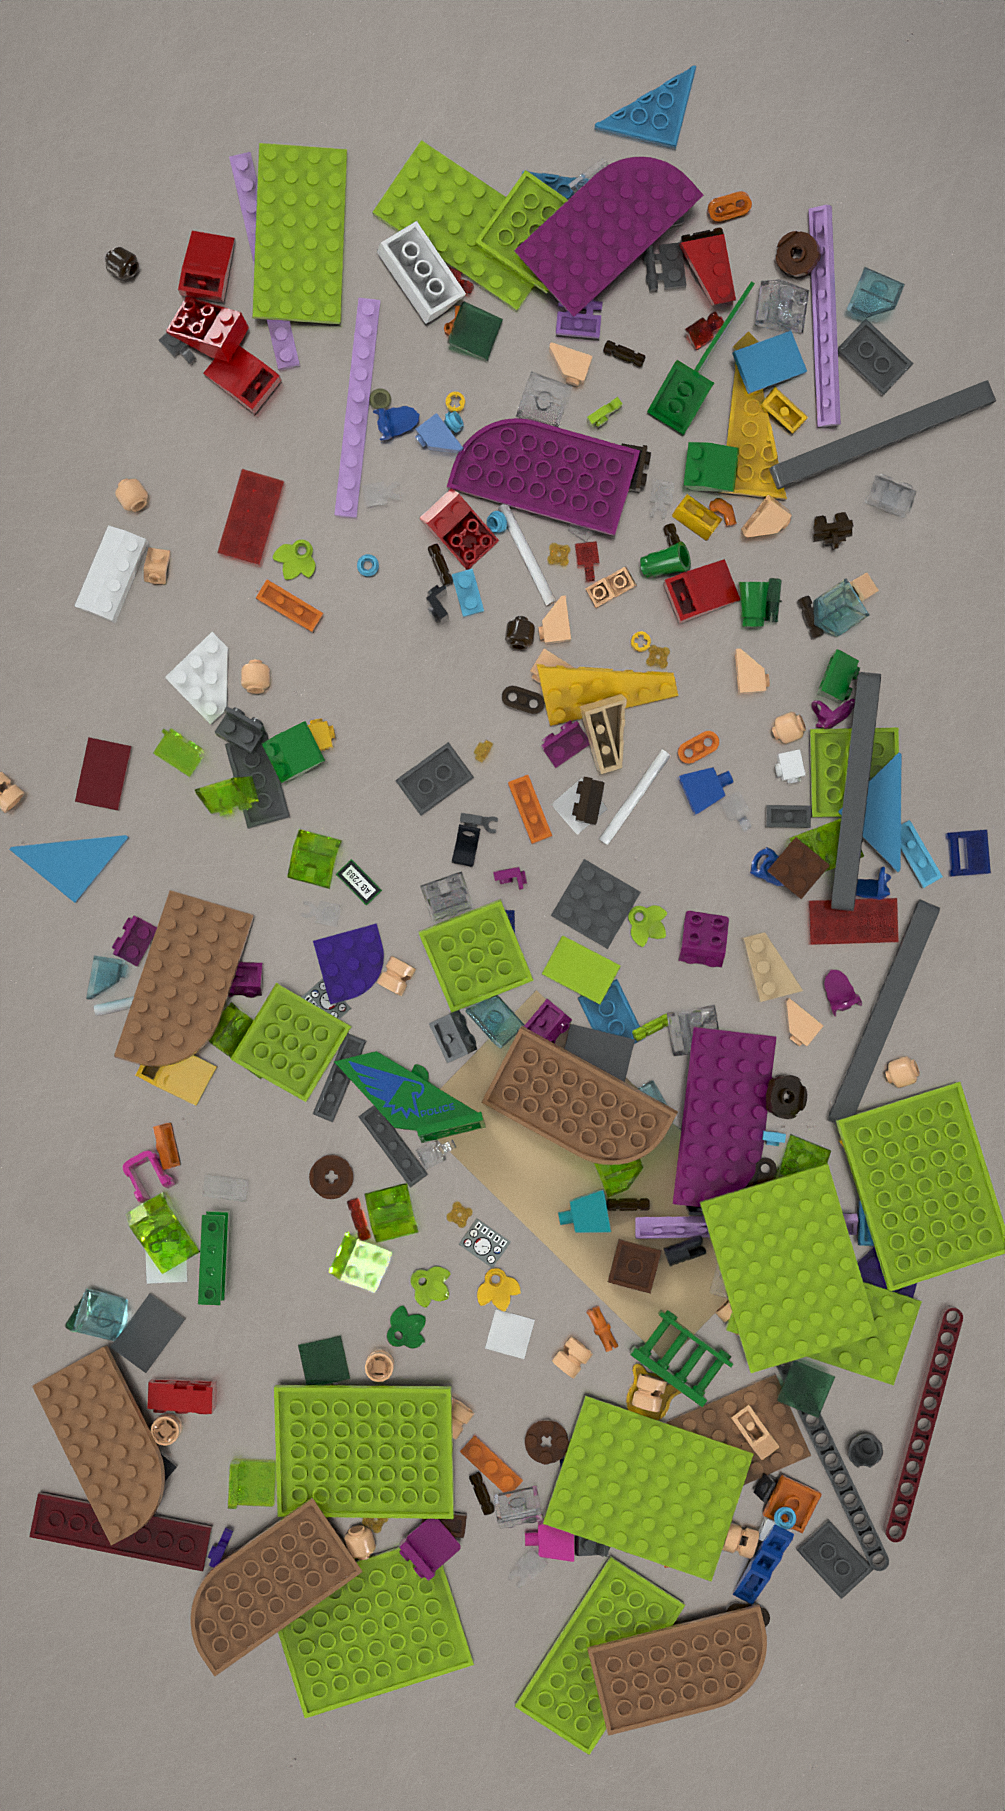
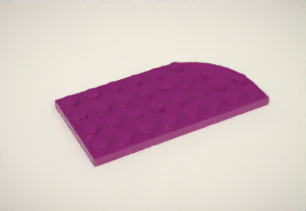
M652 157L621 159L609 164L596 173L518 246L514 252L574 317L704 195L682 171L670 163Z
M521 418L505 419L483 427L462 446L463 450L456 456L446 487L615 536L640 456V450L534 420Z
M693 1027L672 1204L701 1207V1201L743 1189L754 1176L756 1163L761 1159L764 1147L762 1137L763 1131H766L768 1114L766 1109V1092L768 1083L772 1079L776 1036Z

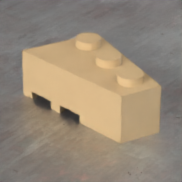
M622 694L580 706L594 763L600 774L622 768L624 718L627 699Z
M765 932L742 938L758 1002L803 991Z

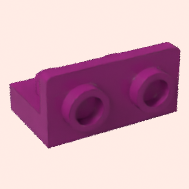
M570 720L560 727L562 730L557 735L551 733L542 739L544 744L541 745V748L555 769L590 745L588 737L578 721L573 723Z
M520 867L493 871L495 881L499 880L500 884L513 882V877H517L519 890L524 889L523 884H527L525 871H520Z
M134 915L132 919L128 917L122 928L125 930L121 938L117 937L112 948L114 949L113 955L138 967L153 941L157 927Z
M239 962L228 997H233L234 995H243L248 998L262 996L263 964Z
M546 999L524 1027L555 1044L560 1034L567 1031L572 1019L550 1000Z

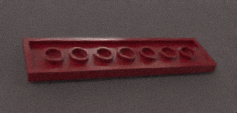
M39 1492L29 1537L203 1572L212 1526L153 1515L149 1522L140 1530L111 1545L90 1502Z

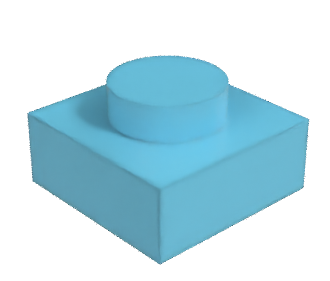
M763 1131L762 1140H766V1145L779 1146V1142L785 1143V1133Z

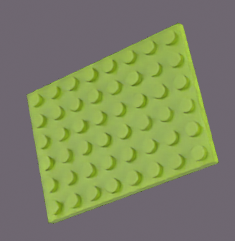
M961 1082L836 1120L888 1291H894L1005 1254V1224Z
M828 1164L700 1202L750 1373L878 1335Z
M274 1386L278 1517H285L313 1498L325 1517L454 1519L452 1386Z
M585 1395L543 1524L712 1582L754 1453Z
M400 1547L370 1556L365 1560H357L356 1562L361 1568L362 1573L278 1632L304 1718L474 1665L443 1565L436 1570L435 1576L428 1581L425 1577L421 1578L415 1572L414 1568L416 1566L411 1560L407 1562L399 1553Z

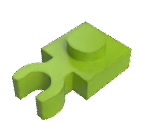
M616 397L607 405L602 406L587 417L588 424L591 428L595 425L597 427L602 426L609 420L607 417L621 408L623 403Z

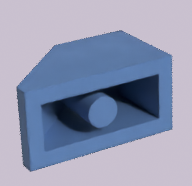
M437 413L416 428L418 435L415 438L422 447L427 446L429 450L455 454L463 450L461 444Z

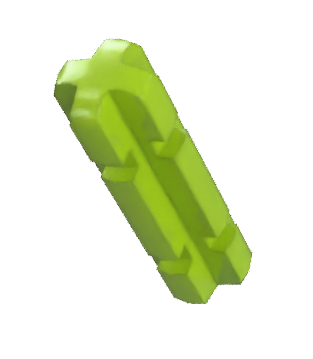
M666 1013L633 1030L632 1035L636 1041L642 1040L646 1036H650L671 1025L673 1019L669 1013Z

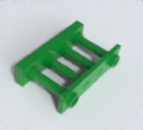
M206 1211V1215H202L198 1305H221V1301H225L229 1212Z
M660 1309L658 1314L663 1318L661 1323L644 1346L638 1348L634 1345L629 1353L633 1358L703 1407L707 1402V1398L704 1396L706 1393L705 1389L724 1363L730 1368L733 1366V1362L730 1360L732 1356L723 1349H720L718 1352L677 1322L678 1317L669 1310L663 1312ZM671 1324L680 1330L681 1333L663 1358L656 1361L650 1357L652 1354L651 1350ZM689 1337L699 1346L681 1371L674 1374L668 1370L670 1367L669 1363ZM707 1350L717 1359L699 1384L691 1387L686 1383L688 1380L687 1376Z

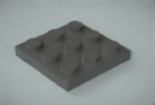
M584 859L551 916L608 949L641 892Z

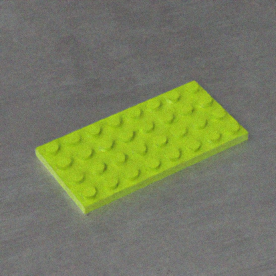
M421 140L372 214L398 232L417 221L447 265L516 311L520 309L535 286L475 244L476 239L506 197Z
M259 143L252 319L340 324L347 149Z
M863 1281L878 1335L807 1357L894 1386L922 1301ZM731 1313L725 1329L738 1334L733 1313Z
M610 1556L519 1697L515 1707L590 1755L605 1732L606 1725L587 1647L673 1626L684 1609L685 1604Z

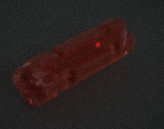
M357 1198L348 1200L347 1205L352 1212L350 1214L355 1229L358 1230L359 1240L365 1241L370 1239L369 1229H366V1220L362 1209L360 1210L359 1200Z

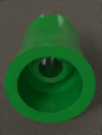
M682 541L640 558L641 571L646 577L687 572L691 568L689 551Z
M739 582L741 618H743L744 627H764L769 582Z

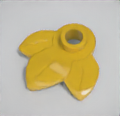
M499 1268L490 1269L485 1275V1282L479 1286L477 1291L479 1305L483 1306L492 1301L498 1309L506 1311L510 1304V1295L521 1293L519 1283L514 1278L507 1277L505 1272ZM498 1275L500 1277V1281L498 1283H494L491 1280L492 1276Z

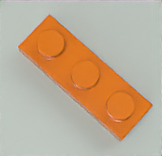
M268 579L256 596V599L312 633L324 615L321 611Z
M529 775L508 782L531 843L533 844L551 837L552 833Z
M476 1435L460 1450V1453L507 1497L523 1482V1479Z

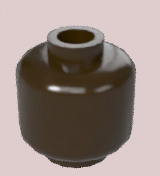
M116 247L105 256L106 269L114 276L125 280L136 274L139 264L136 255L122 247Z
M517 616L515 619L510 620L507 623L505 640L510 645V648L526 650L527 647L531 646L534 642V624L524 616Z

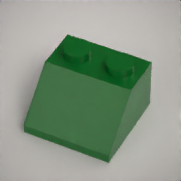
M688 442L684 486L693 491L734 492L739 448L708 442Z
M836 649L831 655L817 695L840 704L843 703L844 699L848 700L853 689L849 687L852 679H857L860 667L857 666L859 660Z
M306 721L262 743L281 783L299 777L325 761Z

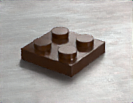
M795 837L767 871L802 899L830 865Z
M618 1239L607 1282L651 1294L662 1250Z

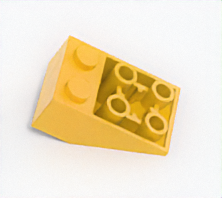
M193 1055L184 1061L168 1066L150 1067L140 1065L135 1076L193 1105H197L217 1066Z

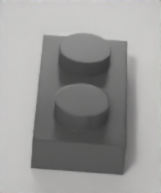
M766 805V827L811 828V806Z

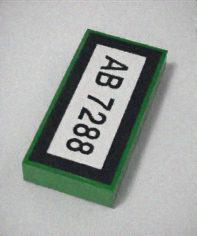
M352 859L336 873L366 906L382 891Z

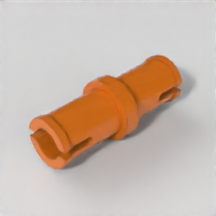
M596 1306L592 1308V1311L588 1310L586 1313L595 1328L594 1333L599 1336L605 1351L613 1350L612 1347L617 1348L619 1345L610 1331L611 1326L609 1323H606L600 1307Z

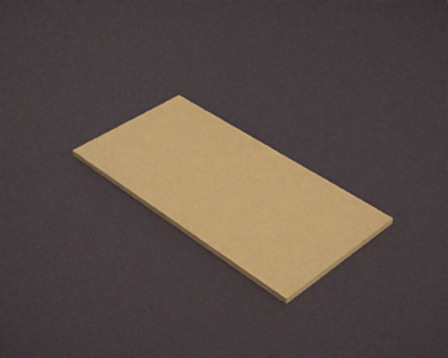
M536 990L440 1088V1090L473 1110L482 1112L486 1128L437 1140L645 1343L663 1320L658 1314L660 1309L663 1312L669 1310L678 1317L676 1321L695 1334L728 1300L710 1237L702 1238L703 1243L701 1246L706 1249L705 1255L686 1260L671 1267L668 1264L663 1248L691 1238H635V1217L690 1216L685 1205L672 1204L681 1130L672 1123L663 1140L644 1157L625 1164L605 1165L585 1160L481 1103L520 1027H524L546 1000ZM569 1028L564 1033H561L555 1042L556 1045L565 1049ZM627 1078L625 1079V1083L638 1089ZM599 1189L604 1190L606 1203L607 1199L637 1198V1200H640V1198H648L650 1200V1209L648 1211H640V1209H637V1211H619V1209L608 1211L611 1232L575 1233L574 1224L560 1225L558 1212L571 1210L569 1200ZM618 1239L662 1250L651 1294L607 1282ZM670 1324L652 1350L662 1359L681 1331ZM689 1337L687 1338V1340L685 1341V1343L682 1345V1347H683V1346L686 1344V1342L690 1339Z

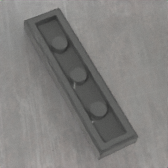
M347 1033L335 1061L361 1055L367 1041ZM333 1063L313 1111V1115L330 1122L334 1121L350 1083V1079L335 1063Z
M374 1105L358 1116L410 1188L428 1175L396 1129Z

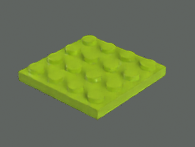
M525 170L478 236L475 244L547 294L549 290L517 256L514 250L568 199Z
M898 727L875 728L869 781L899 753ZM852 728L810 729L811 818L842 817L838 811L843 807Z
M501 899L418 931L451 1013L534 981Z
M276 983L232 1055L231 1060L306 1102L351 1026Z

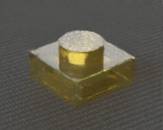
M485 740L484 744L479 742L473 752L476 754L475 760L483 764L494 744L488 740Z

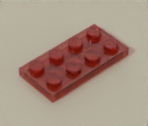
M245 469L241 470L218 548V554L257 566L261 565L285 482L283 480Z
M884 898L880 900L855 899L854 911L831 909L832 900L808 901L810 945L899 942L897 898Z

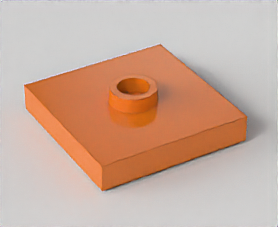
M781 1475L762 1514L774 1520V1514L779 1508L789 1507L796 1514V1523L791 1529L803 1534L822 1493ZM783 1514L781 1519L786 1523L788 1517L786 1514Z

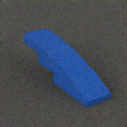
M776 1524L773 1525L733 1592L734 1596L749 1604L755 1602L769 1582L772 1572L782 1559L783 1553L792 1542L793 1533Z

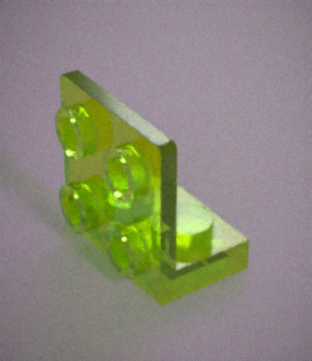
M163 728L161 732L164 734V737L153 754L191 777L205 756L200 753L202 748L190 740L185 743L182 741L184 736L172 728L169 731Z
M346 1232L329 1273L341 1281L376 1292L393 1252L365 1242L354 1234Z
M232 1460L229 1469L228 1509H237L238 1505L273 1507L276 1462Z

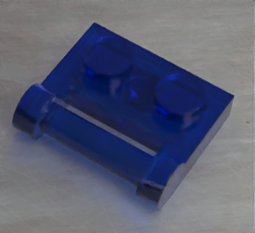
M987 830L947 833V840L950 839L952 863L950 877L991 873ZM960 838H965L967 869H961L958 840Z

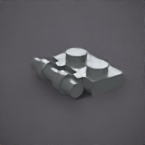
M681 242L659 245L660 254H654L653 246L651 245L645 250L643 260L647 266L646 282L649 283L650 291L658 290L657 282L662 281L664 283V290L687 286L683 253L679 246ZM656 262H661L662 273H656Z

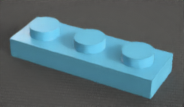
M908 820L901 824V851L922 888H925L943 876L911 821Z

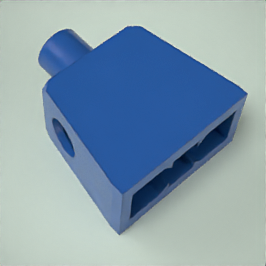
M714 767L683 774L678 777L694 816L725 797L723 787L734 783L729 771L717 775Z

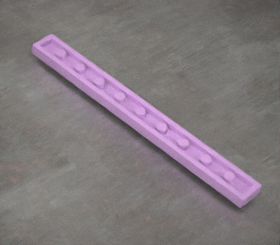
M251 152L229 156L254 262L257 177ZM267 319L278 370L300 366L290 321Z
M830 205L809 208L810 235L818 242L821 254L820 261L811 271L817 424L818 427L822 428L841 424L832 206Z
M358 298L334 514L339 517L357 518L381 303L380 300Z
M844 1213L843 1216L849 1235H857V1214ZM704 1216L635 1217L636 1239L710 1237Z

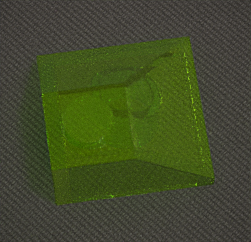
M641 1159L619 1165L594 1163L608 1198L628 1190L644 1168Z

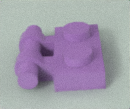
M593 299L583 308L587 309L586 314L578 313L574 317L568 311H558L556 335L599 339L601 315H593V310H602L603 302L594 301Z

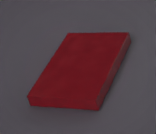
M88 737L75 802L119 811L132 746Z

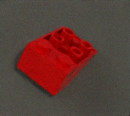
M192 230L178 286L181 296L224 303L235 238Z
M186 296L166 332L209 357L229 363L249 326L239 311Z
M238 346L229 363L214 359L203 372L206 377L254 415L282 381L278 373L241 346Z
M453 489L444 494L419 518L466 570H469L499 541L462 496Z
M725 559L668 578L663 583L679 624L741 600Z

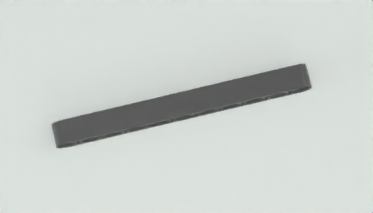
M986 380L770 467L769 471L776 488L781 489L996 402V398L989 381Z
M859 672L831 909L854 911L881 684V674Z
M921 899L917 902L834 1100L827 1121L837 1124L836 1120L856 1114L934 927L940 907Z
M796 1360L777 1365L776 1368L868 1563L876 1571L885 1570L889 1565V1557ZM791 1373H796L799 1377L798 1381L794 1384L787 1382V1377ZM801 1393L808 1395V1400L804 1404L797 1403V1396ZM811 1413L817 1415V1421L813 1424L806 1422V1417ZM821 1433L826 1434L827 1440L823 1444L816 1443L817 1435ZM828 1454L836 1455L834 1463L827 1464L825 1462ZM838 1474L846 1476L842 1484H837L834 1481ZM848 1494L855 1495V1500L851 1504L844 1503V1498ZM857 1514L865 1516L861 1524L854 1523V1517ZM866 1535H874L872 1543H863V1538ZM875 1555H883L884 1558L880 1564L873 1563Z

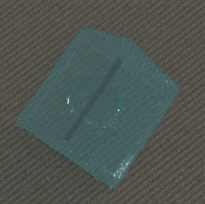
M847 578L814 600V624L836 637H839L870 616Z
M498 995L465 1010L471 1019L500 1049L518 1033L521 1026L524 1027V1023Z
M86 1288L72 1331L115 1341L127 1327V1299Z

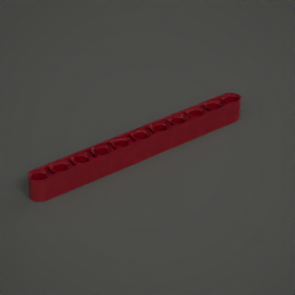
M946 1306L940 1313L883 1530L887 1538L892 1542H901L906 1536L960 1334L963 1314L954 1306ZM950 1311H956L957 1318L953 1322L947 1321V1314ZM946 1332L951 1333V1340L948 1343H942V1334ZM944 1354L946 1357L945 1362L937 1365L935 1363L936 1356ZM938 1375L940 1377L939 1384L931 1386L929 1383L930 1378ZM927 1397L934 1398V1404L931 1407H924V1400ZM920 1419H928L929 1422L926 1428H918ZM915 1440H922L923 1446L921 1449L914 1450L912 1448ZM909 1462H917V1468L914 1471H907L906 1466ZM904 1483L911 1484V1490L907 1493L901 1492V1486ZM899 1504L906 1506V1510L902 1514L895 1513V1508ZM892 1526H899L900 1531L897 1535L892 1536L889 1534Z

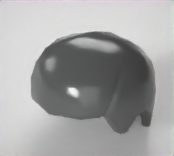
M861 1434L855 1437L848 1450L849 1460L858 1468L860 1466L871 1468L881 1460L884 1452L881 1441L871 1434Z

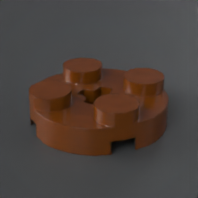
M789 232L778 242L776 262L787 274L795 277L806 275L820 261L821 254L818 242L806 232ZM796 248H797L798 250H801V249H802V250H803V252H802V254H801L802 256H801L800 258H797V257H796V258L794 259V258H793V256L795 255L794 250H795Z
M326 1155L318 1159L309 1173L311 1187L319 1196L325 1199L340 1198L348 1192L354 1180L353 1170L349 1162L338 1155ZM330 1171H334V1174L338 1175V1179H334V1183H329V1179H325V1175H328Z
M549 1419L537 1420L531 1424L526 1431L524 1440L528 1455L534 1461L544 1465L559 1461L567 1452L569 1445L565 1428L559 1422ZM543 1436L546 1438L550 1436L552 1438L550 1441L552 1445L550 1447L547 1445L543 1447L541 1445L543 1442L541 1438Z

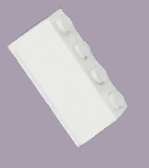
M417 221L380 243L377 250L378 255L425 324L445 313L466 295Z
M108 525L75 607L116 623L149 542L138 535Z

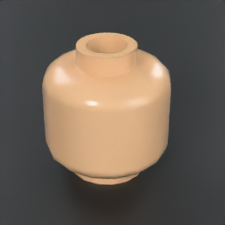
M123 479L119 482L115 492L116 498L127 511H139L147 503L148 493L137 479Z
M250 660L248 664L242 667L241 685L244 689H247V692L260 694L269 687L270 669L261 660Z
M794 712L777 717L774 722L775 726L772 727L775 739H780L784 744L801 739L804 731H806L802 716Z
M907 1056L890 1061L888 1070L885 1071L888 1082L894 1083L897 1088L916 1083L917 1077L920 1076L916 1061L914 1059L911 1060Z
M364 1525L351 1527L345 1535L346 1547L353 1558L365 1560L375 1551L376 1544L371 1529Z

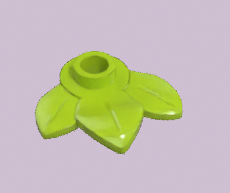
M297 540L293 545L283 544L273 554L272 558L275 561L284 563L283 576L286 580L294 579L300 573L310 578L315 571V562L311 557L313 548L306 540ZM304 547L306 548V553L300 555L298 549Z
M657 905L648 908L635 906L630 910L628 919L632 925L631 936L639 946L644 947L648 937L653 939L666 937L665 927L661 920L666 917L667 912L662 907ZM636 913L643 914L641 921L635 919Z
M434 1266L427 1271L423 1269L415 1271L410 1278V1283L415 1289L414 1298L416 1302L422 1307L427 1308L431 1299L440 1302L449 1298V1291L444 1282L451 1273L439 1266ZM425 1278V1283L420 1285L418 1283L419 1279Z

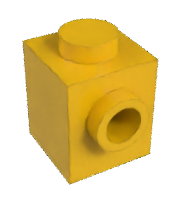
M322 718L311 720L308 727L320 751L333 749L332 739L336 738L333 725L329 726L328 722H323Z

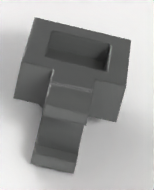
M167 332L159 339V342L174 357L180 353L189 364L196 359L195 355L186 347L188 344Z
M461 813L460 823H464L465 826L477 828V825L484 826L487 832L496 833V830L490 829L488 824L490 821L498 822L497 817H483Z

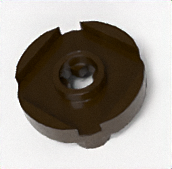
M784 1074L770 1079L766 1092V1109L768 1112L778 1118L793 1119L799 1111H803L807 1103V1089L802 1085L798 1077ZM787 1092L790 1097L784 1101V1094Z

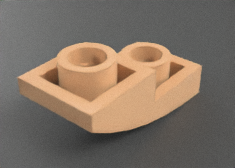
M627 566L585 589L597 608L637 585Z

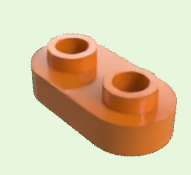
M739 191L713 199L709 203L707 210L714 221H724L746 214L752 207V201L746 192Z
M705 731L684 742L678 749L680 761L685 764H692L711 754L718 748L719 738L714 732ZM707 738L712 741V745L709 747L704 745V740ZM686 749L692 750L693 755L691 757L685 756L684 752Z

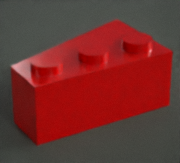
M724 234L680 243L679 246L697 276L711 305L736 301Z
M151 1379L148 1382L147 1409H153L154 1413L175 1411L177 1414H187L188 1412L204 1415L212 1414L216 1409L217 1381Z

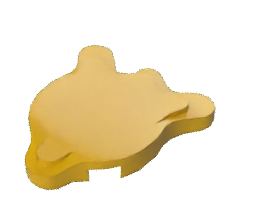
M634 1364L632 1368L634 1381L626 1396L628 1410L656 1420L662 1419L669 1409L671 1400L682 1392L671 1384H666L664 1394L660 1395L662 1403L659 1412L645 1410L632 1405L634 1392L639 1390L636 1385L640 1373L661 1378L654 1372L648 1373L642 1364Z

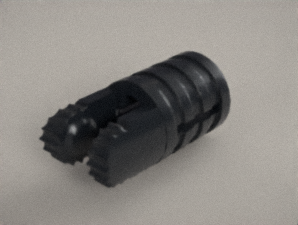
M697 1236L663 1248L669 1266L671 1267L686 1260L705 1255L706 1249L701 1246L703 1243L702 1237Z

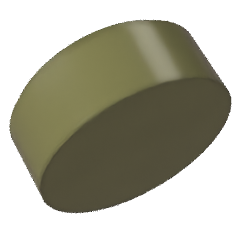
M382 388L375 389L369 398L371 407L374 410L379 408L387 410L391 405L390 393Z

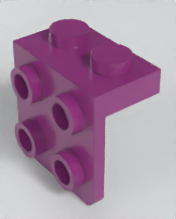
M687 911L685 914L679 961L688 964H703L709 967H722L726 954L729 918L722 915Z
M426 1519L405 1537L399 1545L401 1556L407 1562L411 1560L416 1566L414 1568L415 1572L421 1578L425 1577L428 1581L435 1576L438 1568L461 1549L460 1543L439 1519Z

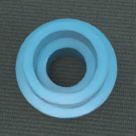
M456 411L445 414L446 419L444 423L448 429L456 433L459 432L461 427L464 426L461 416Z
M494 511L487 517V526L492 532L501 533L505 531L507 520L502 512Z
M366 554L359 558L357 569L363 576H373L379 569V562L375 556ZM371 562L372 568L367 570L364 568V564Z
M789 1507L779 1508L774 1514L775 1524L783 1529L792 1528L796 1523L795 1512ZM783 1514H786L788 1517L786 1523L781 1519Z

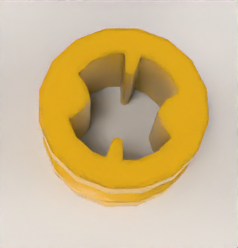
M459 392L449 393L446 397L447 409L450 412H461L465 407L464 396ZM453 397L461 399L459 401L460 406L455 408V405L454 407L450 406L452 403L451 398Z
M643 631L636 632L631 639L632 648L638 652L646 651L651 643L650 636ZM638 636H643V640L647 641V645L643 644V647L640 648L634 640L635 638L638 639Z

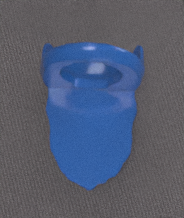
M408 406L393 407L388 410L379 408L373 411V413L379 416L377 424L379 431L383 433V436L380 438L381 441L411 430L418 423L420 416L414 408Z
M768 847L762 849L755 855L750 873L776 886H784L767 871L779 856ZM764 855H768V857L764 860L763 864L761 865L760 870H758L757 865L760 858Z
M880 867L878 880L858 879L856 895L878 900L889 896L890 890L887 887V882L891 879V876L885 873V867Z

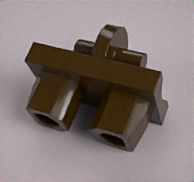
M846 512L835 514L834 523H827L826 516L824 515L816 516L814 518L812 534L813 542L823 540L824 544L832 543L833 549H838V542L846 541V537L853 535V520H849Z

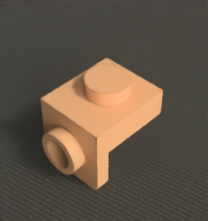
M148 547L143 568L145 582L166 584V572L170 559L169 550Z

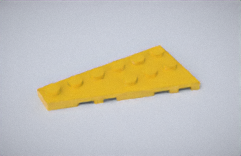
M735 362L726 446L739 448L734 492L721 493L766 498L769 494L774 499L787 500L784 488H776L769 471L770 467L779 462L768 411L761 405L765 399L763 389L748 394Z
M536 664L550 726L570 720L582 719L580 706L622 694L627 699L625 708L678 696L674 673L647 671L642 673L633 672V670L613 671V669L592 667L565 668L560 665L547 667L544 664Z

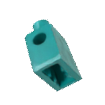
M603 1189L569 1200L571 1210L558 1212L560 1225L573 1223L575 1233L611 1232Z

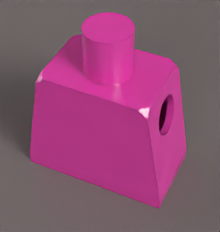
M543 1521L538 1522V1532L525 1533V1546H538L539 1557L574 1562V1534L545 1525Z

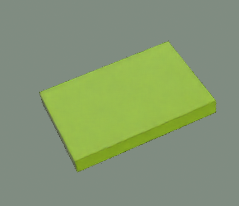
M562 935L542 975L601 1005L621 965Z

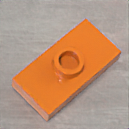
M171 1123L154 1126L156 1149L160 1156L162 1169L180 1166Z

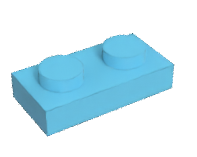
M473 569L452 574L463 617L484 612Z

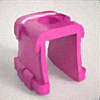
M150 1150L134 1156L123 1164V1171L130 1178L136 1190L134 1195L139 1203L146 1202L150 1197L134 1169L146 1162H151L161 1184L165 1188L169 1189L175 1185L173 1178L166 1175L159 1162L160 1157Z

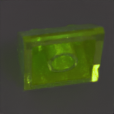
M252 776L233 777L195 789L196 795L211 814L219 813L220 817L233 814L232 809L239 808V811L252 808V803L259 802Z

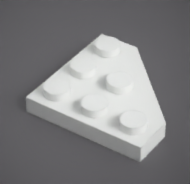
M211 632L165 677L210 725L225 713L224 709L227 706L228 647Z

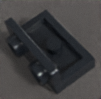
M436 585L427 592L426 601L429 605V614L435 622L440 620L443 624L449 620V614L439 599L447 594V590L444 585L441 587Z

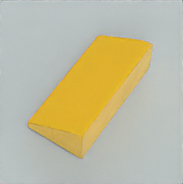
M776 386L761 403L791 433H794L808 418Z
M688 494L672 514L673 518L706 541L723 520Z

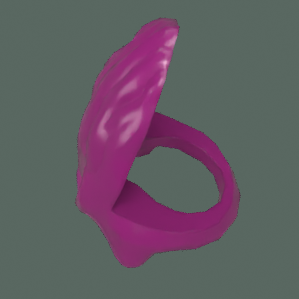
M852 698L846 701L833 712L822 701L814 700L812 702V709L818 717L816 727L831 729L845 720L855 707V699Z
M831 969L825 977L824 986L833 1015L836 1017L837 1010L845 1011L854 1004L862 1006L861 998L854 992V988L847 976L839 970Z

